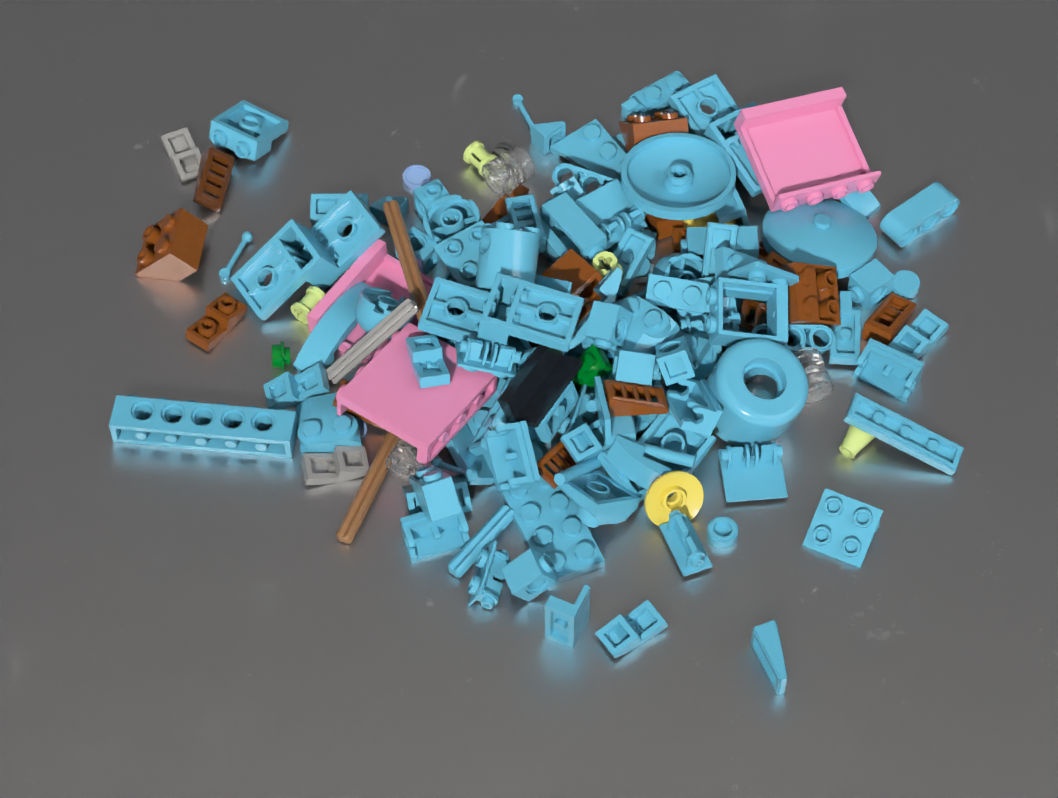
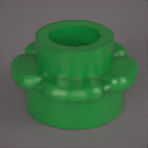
M283 341L280 344H272V368L284 370L285 365H290V347H284Z

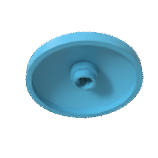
M665 133L647 138L636 144L626 154L621 166V186L628 200L645 213L668 220H691L714 213L729 201L734 193L736 184V167L729 153L720 145L707 138L688 133Z
M823 199L815 205H808V203L798 205L793 210L786 212L782 210L771 212L769 209L763 219L761 228V241L768 254L773 251L789 263L799 262L836 267L837 279L849 277L850 274L872 261L877 246V236L871 223L858 211L831 199Z

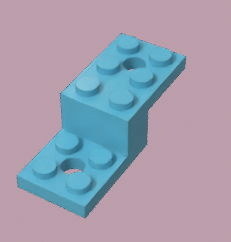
M716 74L671 95L668 102L673 110L678 112L679 117L687 118L688 132L707 138L724 148L733 159L736 174L750 195L754 197L762 193V189L733 124L741 109L757 106L756 103L752 102L739 108ZM700 106H710L714 113L706 114L701 110Z
M350 190L310 230L291 219L230 279L256 315L265 321L306 281L325 291L386 231L359 196ZM352 224L351 233L343 237L345 227ZM272 273L271 282L264 286L265 277Z
M498 272L490 292L436 277L420 317L418 330L457 342L467 340V338L483 341V346L485 342H489V351L492 350L495 343L498 344L499 352L500 345L508 346L510 338L513 336L568 352L585 298ZM459 308L463 311V314L453 315L449 313L448 309ZM549 313L553 315L554 319L547 321L542 319L539 314Z

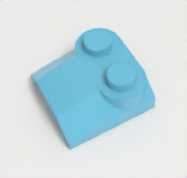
M628 296L618 304L633 313L624 347L612 346L611 350L606 351L613 355L615 350L656 355V345L671 341L680 328L665 311L639 296Z
M336 393L309 397L296 406L297 434L301 456L303 453H333L335 446H362L358 418L346 411L341 416L337 415V407L333 406Z
M667 404L668 414H659L638 442L696 456L695 466L691 468L647 456L643 457L671 468L670 472L685 471L694 475V470L717 439L713 435L706 436L681 429Z
M600 470L591 471L563 485H558L564 494L578 507L576 515L581 519V523L592 528H596L599 525L619 524L626 521L637 510L640 502V497Z

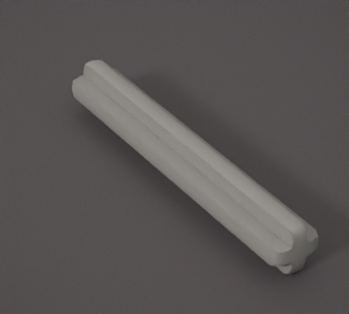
M411 298L405 299L326 369L328 380L333 384H337L419 312L416 302Z

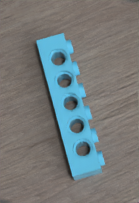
M116 395L109 422L113 442L291 459L298 431L295 411L263 409L256 406H230L225 403H199L194 400L176 401L167 398H143L136 395Z

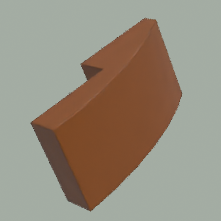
M226 292L206 306L205 316L186 329L185 338L209 352L236 326L247 311V305Z

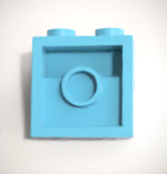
M242 100L211 120L209 139L217 147H224L235 151L236 155L240 158L256 161L271 151L273 140L288 131L289 121Z

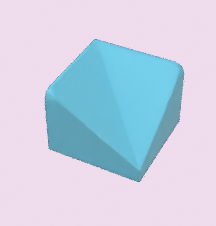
M564 121L531 126V144L543 155L550 152L551 145L566 137V123Z
M384 196L372 203L369 210L379 223L388 226L383 208L384 202L396 200L404 217L409 211L407 197Z

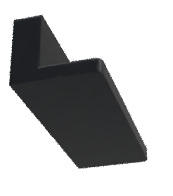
M539 344L498 398L507 421L516 423L526 420L527 426L538 427L583 366L582 360L563 355L560 350Z

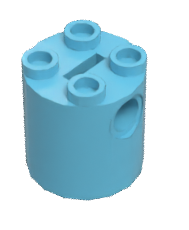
M497 222L496 224L483 223L475 288L490 292L497 272L535 283L540 229L534 227L514 228V224Z

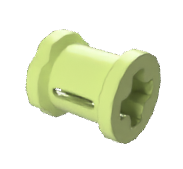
M480 141L470 144L463 153V160L468 164H473L482 177L491 176L499 167V157L487 152L484 149V144Z
M604 251L598 253L593 258L592 267L602 277L609 272V270L606 271L605 269L607 267L610 269L612 267H619L623 274V269L613 253Z
M309 286L306 290V295L299 302H294L290 307L292 314L300 322L308 325V313L325 296V293L316 286Z

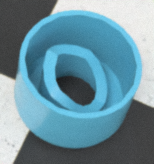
M761 338L742 340L728 348L706 379L723 410L713 432L727 443L743 448L745 444L753 447V444L758 446L770 445L772 442L779 440L800 414L808 397V378L798 358L783 345ZM755 375L769 376L777 383L775 397L773 399H761L754 396L747 389L744 380Z

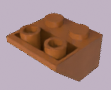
M654 112V117L652 118L651 115L644 114L627 115V121H619V128L627 152L639 142L665 133L689 134L688 120L685 117H679L678 112Z
M180 208L172 214H167L158 223L148 226L142 236L144 241L136 259L138 264L135 275L140 278L181 281L196 272L208 224L185 209Z
M571 248L540 274V276L572 282L571 295L585 298L577 325L592 309L594 300L599 301L601 299L593 289L603 277Z
M799 262L776 267L799 276L798 283L788 286V324L825 325L827 327L841 325L836 267Z

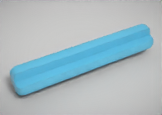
M504 504L497 509L448 563L450 574H453L456 578L462 577L476 561L481 549L486 550L511 523L514 515L512 508Z

